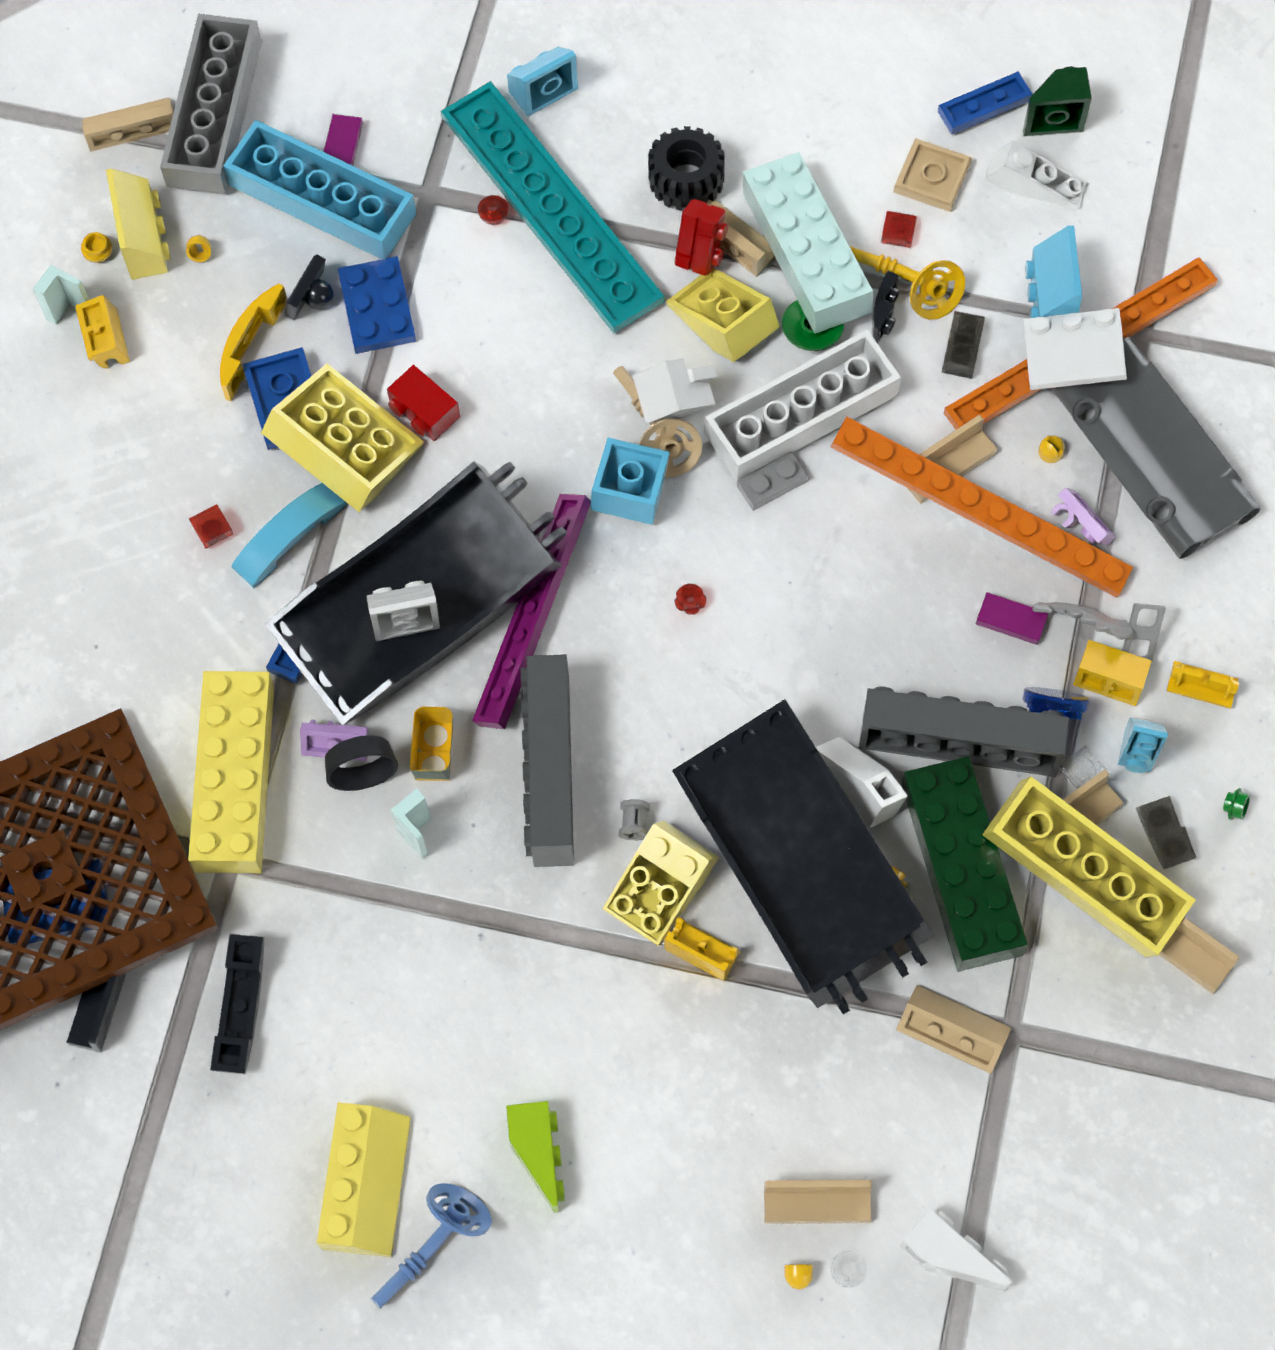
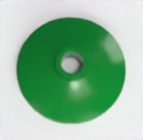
M798 300L787 307L782 318L783 333L788 341L794 346L807 351H820L833 346L841 338L844 331L845 323L816 334L813 330H809L811 326Z

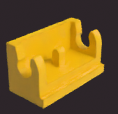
M104 295L75 305L88 359L90 361L94 360L101 368L105 369L109 368L108 359H116L120 364L130 362L116 307Z
M1088 640L1073 686L1136 706L1152 661Z
M678 917L672 933L668 932L664 939V950L724 982L740 954L739 949L722 942Z

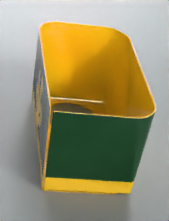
M422 706L414 712L410 769L415 780L450 781L453 714L446 707ZM433 725H440L447 731L446 742L438 747L428 745L424 739L425 731ZM438 756L445 762V769L442 771L422 770V764L426 758Z

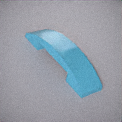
M323 483L309 489L277 513L250 540L232 563V569L249 585L255 588L277 568L276 561L319 522L325 525L347 505V502Z

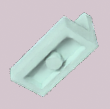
M52 265L49 266L33 288L46 320L56 325L70 306L75 308V305L89 300L82 281Z
M416 788L392 808L391 813L397 832L423 859L428 853L423 835L419 829L430 821L431 817L426 798Z

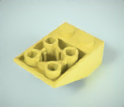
M666 821L654 823L611 893L603 910L659 946L675 924L676 919L681 916L699 891L719 856Z

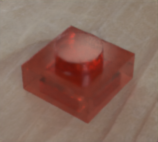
M886 211L881 243L911 248L917 216Z
M218 504L189 518L190 524L205 549L233 535V531Z

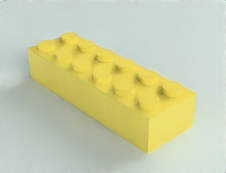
M203 671L188 861L195 873H262L275 689L270 672Z
M1032 776L1018 783L982 834L1144 957L1158 956L1196 901V899Z

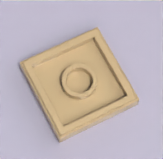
M915 138L895 183L893 192L951 212L971 165L972 157Z

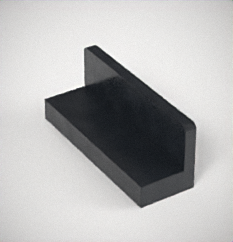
M126 973L118 977L117 975L113 976L107 982L82 993L67 1039L68 1045L102 1052Z

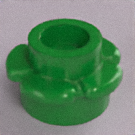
M1241 788L1235 790L1234 793L1228 792L1224 801L1223 811L1228 812L1229 820H1233V818L1244 819L1250 803V794L1243 793Z

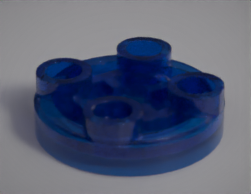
M1040 687L1024 688L1022 698L1027 703L1026 707L1029 708V712L1041 713L1049 711V709L1061 712L1062 716L1076 720L1082 719L1083 713L1089 710L1090 699L1086 696Z

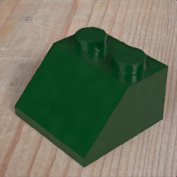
M1068 66L1056 69L1033 93L1028 103L1023 137L1084 131L1092 99L1087 67L1076 68Z

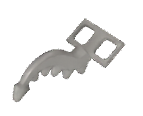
M1038 602L1032 608L1034 612L1051 613V611H1055L1059 614L1067 613L1072 618H1081L1080 621L1082 623L1093 625L1094 629L1098 632H1105L1120 640L1125 639L1122 651L1128 653L1133 640H1149L1147 654L1142 657L1153 661L1166 610L1165 606L1134 603L1128 623L1127 620L1113 619L1092 608L1071 603ZM1141 609L1157 610L1154 625L1141 626L1136 624Z

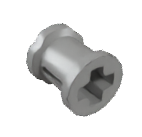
M638 799L622 801L620 809L623 810V825L619 829V837L626 840H644L648 833V830L645 829L646 812L650 811V803Z

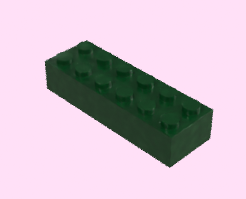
M967 756L905 771L901 786L908 796L906 802L957 972L1023 956L1028 944L998 847L982 835L990 822L970 757Z

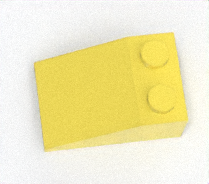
M715 268L712 269L709 275L697 277L666 301L667 306L714 352L732 362L743 357L748 351L780 327L771 298Z

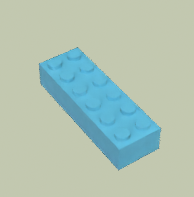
M258 120L253 122L223 166L229 186L380 259L388 258L416 216L413 194Z

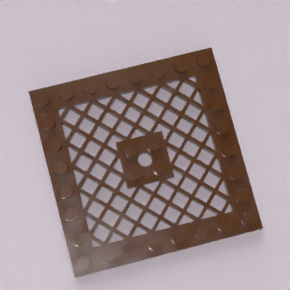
M121 708L0 761V805L9 807L4 820L0 819V852L6 854L0 857L4 867H0V900L11 903L6 916H0V949L12 953L6 967L0 965V974H2L0 978V1030L105 983L113 976L117 975L118 977L219 930ZM91 763L102 766L97 778L85 775ZM78 766L76 772L69 770L71 768ZM111 770L117 784L106 781ZM60 777L71 780L66 792L54 789ZM47 780L45 786L38 784L42 781ZM81 783L92 786L87 799L75 795ZM102 790L114 793L108 805L96 802ZM29 791L40 794L35 806L23 803ZM17 793L14 800L6 798ZM50 797L62 800L56 813L44 809ZM122 797L129 811L118 808ZM71 803L83 807L77 819L65 816ZM92 810L104 813L99 825L87 822ZM19 811L30 814L25 827L13 823ZM113 816L125 820L120 832L108 829ZM40 817L51 820L46 833L34 830ZM134 823L141 839L129 835ZM61 824L73 827L68 838L63 829L59 830ZM82 830L94 834L89 846L77 843ZM9 831L20 834L15 847L3 844ZM103 837L116 840L110 853L98 849ZM30 838L37 840L27 845ZM125 843L137 847L132 859L119 856ZM73 851L85 854L80 865H78ZM146 851L153 866L141 863ZM93 858L106 861L100 874L88 870ZM115 864L127 867L122 881L110 877ZM41 868H52V873L48 878L43 880L36 879V874ZM136 871L149 874L144 887L131 884ZM85 879L96 882L90 895L82 893L88 890ZM157 879H159L165 894L153 890ZM8 882H10L15 896L4 892ZM105 885L117 888L112 902L100 898ZM127 892L139 895L134 908L121 905ZM74 899L86 903L80 916L68 913ZM148 899L161 902L156 915L143 912ZM59 902H62L59 909L51 907ZM95 906L108 910L102 923L90 919ZM169 907H171L172 911L167 913ZM20 909L25 918L30 916L27 924L15 920ZM117 913L130 916L124 930L111 926ZM42 914L54 917L49 930L36 927ZM64 920L76 924L70 937L58 934ZM138 920L147 922L143 925L136 927ZM85 927L98 931L92 944L79 941ZM11 928L22 931L17 945L5 942ZM107 934L116 936L104 942ZM32 935L44 938L38 952L26 948ZM53 942L66 945L60 959L48 956ZM75 949L84 951L72 957ZM22 956L34 960L28 974L16 970ZM43 963L52 965L51 967L40 971L43 966ZM11 978L20 980L8 986Z

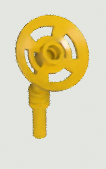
M849 246L857 262L874 267L876 272L882 270L884 275L889 270L899 275L900 278L912 282L910 303L915 313L922 318L934 320L946 316L958 305L964 294V273L952 261H935L918 272L899 264L898 259L891 261V257L885 258L884 254L877 256ZM938 267H945V268H948V269H950V270H949L948 272H945V271H943V270H939V269L933 270V269L938 268ZM934 275H942V276L938 279V278L935 277ZM955 280L953 292L947 300L944 295L948 289V282ZM919 285L920 293L916 295L917 287ZM927 295H929L933 299H926ZM924 303L929 306L937 305V308L924 309L921 306Z

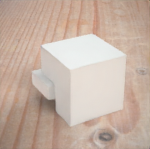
M684 358L661 362L632 375L646 424L656 423L664 419L683 418L715 405L709 380L717 377L714 365L687 370Z

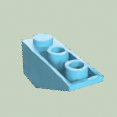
M1130 717L1124 730L1118 765L1125 766L1128 771L1134 773L1151 772L1167 739L1168 733L1163 724Z

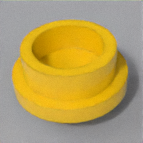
M92 232L84 237L81 244V252L84 258L90 262H102L110 256L112 244L107 236L99 232Z

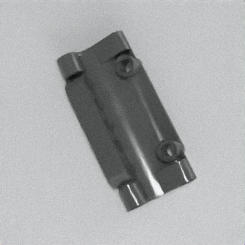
M1126 337L1123 339L1126 380L1055 387L1051 389L1178 559H1183L1227 528L1248 522L1260 512L1261 507L1243 485V480L1151 361L1147 360L1131 337ZM1089 408H1095L1093 418L1083 421L1082 415L1084 411ZM1161 506H1169L1168 516L1161 520L1156 519L1157 509Z

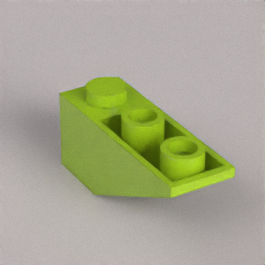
M548 1101L506 1105L511 1148L553 1212H559L558 1202L565 1201L563 1180L556 1181L555 1167L562 1166L560 1145L553 1146L552 1132H558L557 1112L550 1111Z

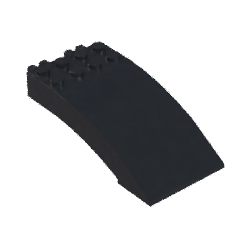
M475 461L472 462L409 516L343 565L319 581L313 582L265 623L266 627L341 725L350 723L433 668L488 627L562 566L550 549L566 536V530L563 527L558 528L542 541L538 534L552 523L555 518L551 512H546L530 525L511 501L527 486V481L521 477L505 490H502L499 486L503 480L513 473L515 466L511 462L501 466L492 475L488 473L484 466ZM414 581H423L424 584L431 583L437 603L440 629L376 641L368 608L367 595H372L373 591L385 587L392 588V590L405 588L406 584Z
M786 699L672 770L699 818L707 828L778 945L806 995L817 1009L833 999L842 1014H846L850 1009L848 1008L847 1001L841 994L852 988V992L857 1000L864 1003L868 1000V997L859 983L892 962L902 978H904L909 973L906 964L900 957L909 951H912L911 955L920 966L928 963L918 946L935 935Z

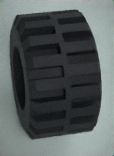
M684 126L683 130H678V127L672 128L671 133L664 132L660 135V140H654L652 149H649L648 178L651 192H655V198L658 201L664 200L665 206L670 208L674 205L676 210L682 211L691 200L696 199L708 203V199L713 202L717 199V193H721L724 183L725 155L724 150H721L719 140L714 141V135L710 132L704 134L703 129L698 127L696 130H691V126ZM681 165H693L699 168L689 173L674 170V168Z

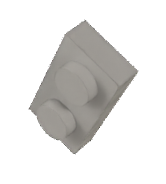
M789 452L737 480V488L754 511L806 483L808 475L793 453Z

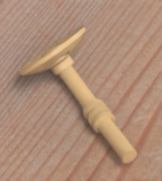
M620 366L614 370L613 374L632 398L631 404L636 406L637 412H639L641 417H644L634 380L626 369ZM664 419L656 423H650L651 426L643 434L639 445L655 449L660 447L661 450L670 452L665 477L680 476L692 469L698 462L702 452V441L696 428L681 419ZM679 426L687 430L693 440H688L685 433L677 429V427ZM655 432L657 434L655 440H649L650 436ZM675 434H678L683 441H678ZM684 450L691 452L685 461L678 465H673V459L679 457Z

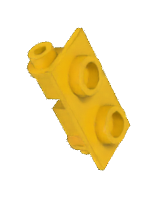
M1174 661L1166 691L1231 709L1239 682L1238 678Z

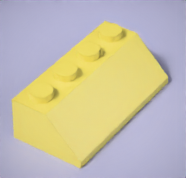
M337 1102L317 1244L321 1250L392 1257L411 1121L409 1116L370 1105Z

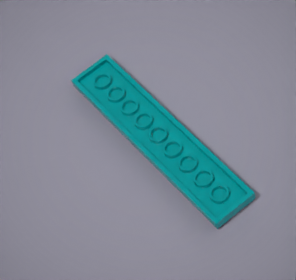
M491 81L441 110L442 119L613 334L665 302L663 293Z

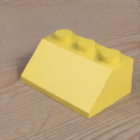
M112 168L106 169L119 246L131 280L168 273L166 261L171 260L167 241L162 242L161 238L162 234H166L163 216H157L156 209L161 208L158 190L151 189L147 178Z

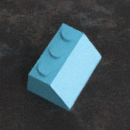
M1074 226L1063 228L1033 247L1031 260H1026L1025 277L1026 279H1031V283L1028 284V302H1033L1034 306L1030 308V318L1079 313L1082 290Z

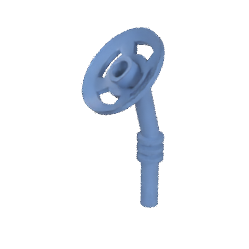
M440 1183L431 1187L426 1197L427 1205L431 1213L442 1224L416 1253H410L411 1259L405 1258V1264L401 1263L398 1266L400 1270L371 1298L376 1306L381 1309L409 1280L414 1281L416 1279L415 1274L420 1275V1269L425 1270L427 1268L426 1262L454 1231L466 1236H481L489 1230L492 1223L490 1212L477 1196L462 1187L448 1183ZM440 1196H447V1198L440 1200L439 1203L434 1200ZM466 1205H468L476 1213V1215L471 1216L469 1208ZM444 1206H449L447 1210L442 1208ZM474 1226H479L478 1229L471 1230Z

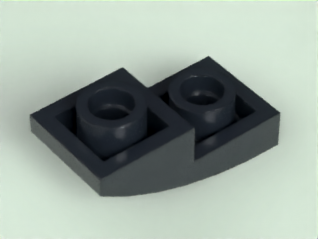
M889 270L879 287L874 306L872 337L877 344L883 334L887 336L890 334L896 323V318L893 317L894 303L900 294V289L897 288L899 275Z

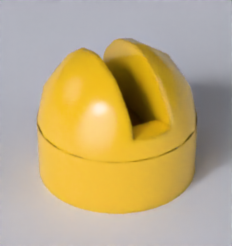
M196 235L190 237L186 244V254L194 262H204L211 255V244L205 236ZM197 244H201L202 252L198 251Z
M1056 435L1045 437L1040 442L1038 449L1040 458L1047 463L1060 461L1065 451L1064 442Z
M813 1264L784 1265L787 1283L795 1289L806 1288L813 1279Z

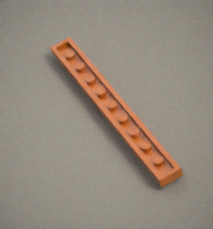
M1200 257L1114 307L1119 308L1123 339L1131 337L1216 286L1218 279ZM1026 359L944 408L943 414L955 430L978 415L982 416L984 419L983 424L1042 389L1030 390Z
M847 416L830 446L838 452L1116 598L1120 595L1133 569L1129 564Z

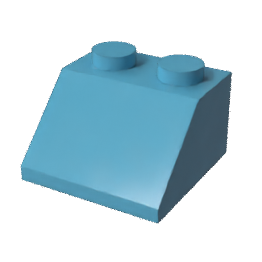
M556 47L550 51L542 52L536 59L525 65L515 67L507 74L508 92L527 117L578 89L576 54L573 50Z
M607 438L591 491V510L653 525L661 498L670 452Z

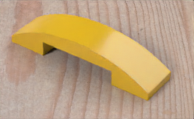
M278 283L257 297L238 318L227 338L221 357L220 383L225 399L228 401H232L245 378L241 359L262 322L274 326L288 299L284 285Z

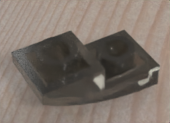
M954 311L941 373L972 379L985 320L984 316Z
M1170 796L1136 807L1144 831L1163 869L1196 858L1185 826L1181 827Z

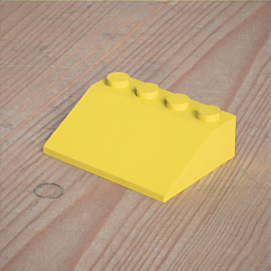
M329 364L324 365L271 410L261 431V434L358 512L363 510L380 494L424 443L416 434Z

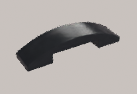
M229 934L225 962L227 973L218 1036H215L211 1071L246 1074L260 999L264 937Z

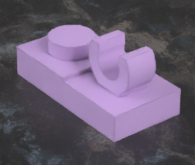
M1065 488L1058 494L1064 503L1056 505L1051 513L1058 516L1062 511H1068L1069 517L1062 524L1064 527L1070 528L1078 520L1083 526L1081 529L1082 534L1093 544L1098 542L1099 544L1108 545L1116 537L1075 490Z
M313 719L309 723L302 722L300 728L301 755L325 757L326 753L333 746L344 740L368 736V727L334 725L333 721H328V725L316 724V720ZM368 756L356 758L353 760L367 761Z

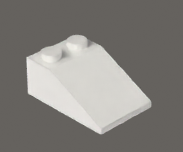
M414 581L406 584L405 588L392 590V588L385 587L373 591L372 595H367L368 608L376 641L440 629L437 603L431 583L424 584L423 581Z

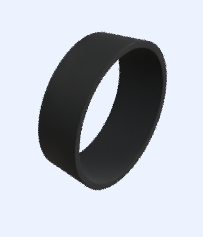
M359 736L344 740L333 746L325 755L326 782L336 790L357 791L374 787L391 778L398 770V762L389 741L379 736ZM381 756L375 761L362 766L339 767L356 758Z

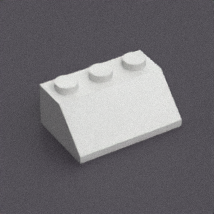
M1119 308L1023 319L1030 390L1127 379Z

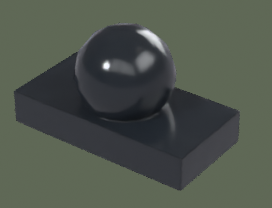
M318 254L313 256L286 301L285 316L295 321L305 302L308 306L317 310L324 309L332 303L334 298L333 289L327 281L320 279L324 272L325 258Z

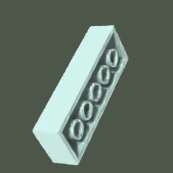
M800 152L743 171V195L814 333L816 334L871 314L873 290Z

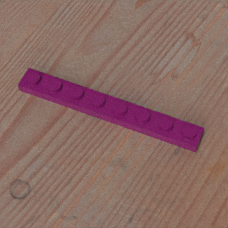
M559 494L552 512L555 518L547 526L542 541L558 528L563 527L566 530V536L550 549L562 566L517 603L472 719L479 727L504 730L506 728L521 688V668L527 667V656H533L590 508L591 500L586 495Z

